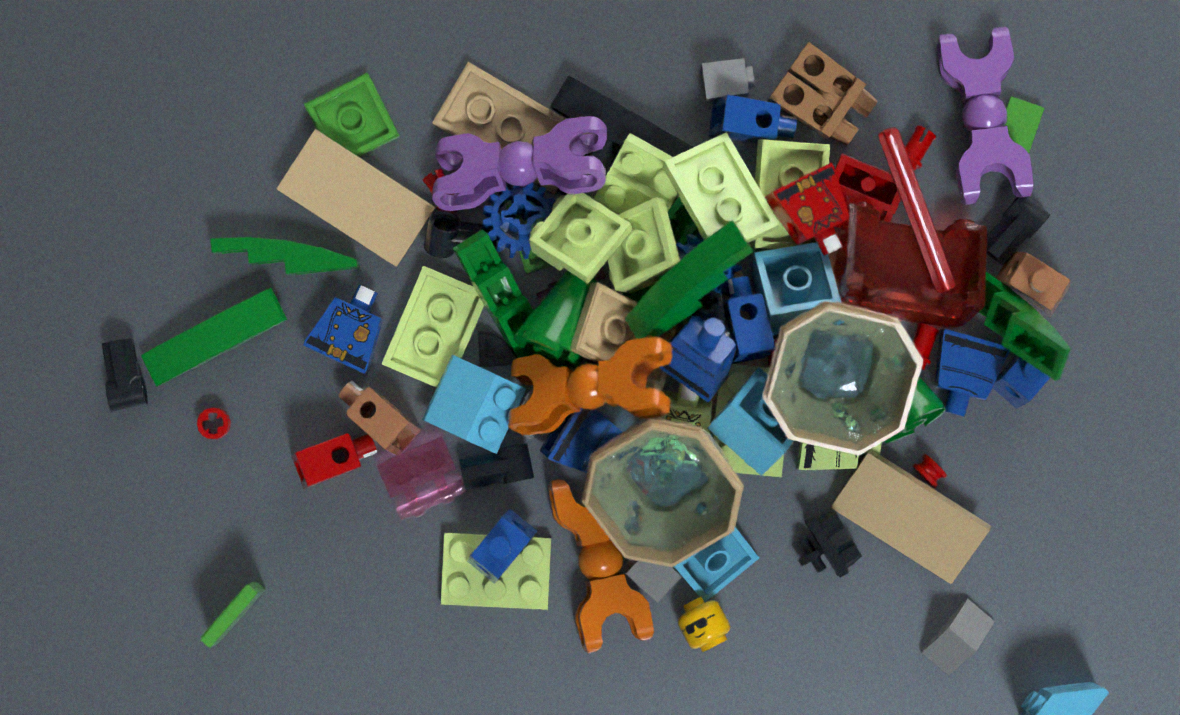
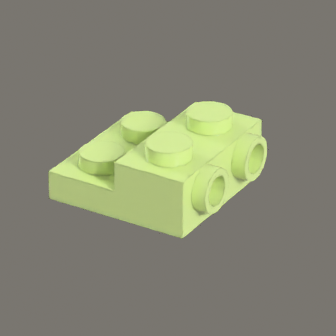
M630 133L606 174L603 187L597 191L594 200L615 214H620L658 197L665 200L668 212L678 194L662 165L664 161L672 158V156Z
M567 193L566 196L561 195L552 207V213L544 222H538L530 233L529 241L532 253L561 271L562 268H565L586 283H589L632 231L631 223L585 193Z
M655 197L618 214V216L631 223L632 231L608 259L610 268L609 278L615 291L632 294L655 284L660 280L659 276L667 273L680 261L665 200Z

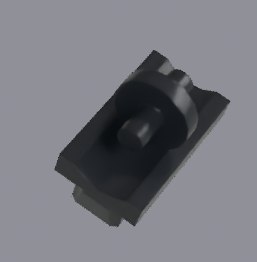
M836 512L827 513L819 518L812 516L805 520L806 526L819 546L815 548L808 537L800 541L799 544L806 553L798 559L800 565L804 566L811 562L817 573L827 568L820 557L824 554L837 576L841 578L849 573L847 568L859 560L862 555L853 540L846 542L836 549L829 540L830 536L845 528Z

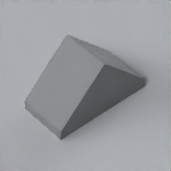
M966 598L921 653L949 676L978 650L995 621Z

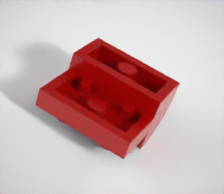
M841 153L835 165V171L849 212V219L835 227L881 245L891 219L895 215L901 201L893 176L890 172Z

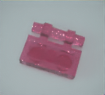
M442 436L376 465L390 498L402 493L406 496L408 503L396 507L401 521L413 515L415 518L426 514L425 510L443 502L447 505L455 501L454 497L467 492L461 479L450 484L445 479L444 474L457 468ZM434 480L437 490L419 497L415 487Z

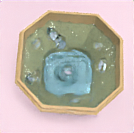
M824 301L781 327L762 397L789 440L861 455L904 430L923 359L897 317L841 302ZM836 362L844 363L839 369H831L832 365Z
M652 417L631 426L624 433L617 435L590 455L582 502L624 558L674 567L734 531L744 485L731 467L723 450L701 426L673 420L668 421L662 417Z

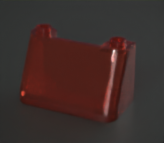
M856 202L848 205L849 219L842 222L839 236L843 247L837 249L833 269L841 303L897 317L900 321L947 328L961 327L967 324L985 307L987 226L975 224L970 219H958L954 221V224L946 227L944 231L936 229L956 282L955 287L950 289V291L937 292L911 225L879 220V211L873 208L870 203Z

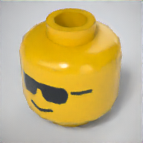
M701 596L683 605L685 613L678 618L677 623L690 648H700L703 653L728 640L726 634L730 631L731 626L718 601L710 600L704 602Z

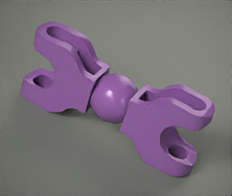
M1005 26L993 29L989 39V54L981 59H971L961 53L957 38L953 34L940 35L937 43L940 76L945 83L960 93L962 104L964 105L962 120L966 129L970 132L968 138L969 149L964 152L956 169L959 195L964 205L977 202L981 192L980 177L990 171L1001 172L1005 175L1016 197H1030L1033 190L1030 155L1021 145L1013 142L1009 137L1008 128L1005 126L1007 110L1003 101L999 98L1002 92L1001 82L1006 78L1014 60L1010 33Z
M592 116L565 119L558 123L549 133L534 137L533 145L528 142L515 141L506 145L503 149H501L499 142L486 143L470 133L442 138L436 145V159L445 170L456 172L440 177L435 181L432 200L440 209L445 211L472 209L482 204L491 194L506 191V182L514 186H525L534 182L537 178L540 185L552 184L568 194L596 191L602 188L605 183L606 170L599 159L594 156L584 155L603 148L607 139V127L602 120Z

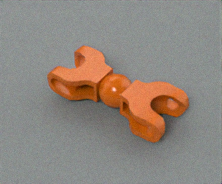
M656 337L628 340L618 348L614 356L609 360L599 361L598 365L584 364L577 367L574 371L568 367H558L541 355L514 359L511 365V376H514L525 385H533L534 389L531 398L524 405L509 411L508 428L521 435L550 433L557 429L569 414L581 412V408L594 410L605 403L612 407L621 406L639 419H650L669 414L670 398L656 388H646L648 376L654 369L670 364L672 360V345Z
M602 475L600 476V479H599V484H600V485H601V482H602ZM561 479L551 480L548 485V494L553 519L562 528L569 530L574 535L577 546H582L578 556L581 572L589 579L585 581V598L579 603L574 615L582 648L587 653L596 652L601 648L603 644L602 624L608 616L614 613H620L626 617L631 632L637 639L642 641L651 639L654 634L650 605L642 594L628 586L625 574H620L623 565V555L589 510L575 502L569 485Z

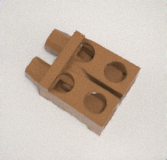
M808 42L766 102L780 104L781 110L792 117H796L803 125L818 133L827 140L831 137L838 142L848 145L859 130V128L844 119L848 110L852 108L866 118L878 101L864 89L866 83L856 78Z

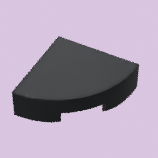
M478 331L479 367L511 366L514 356L509 346L500 337L492 333Z

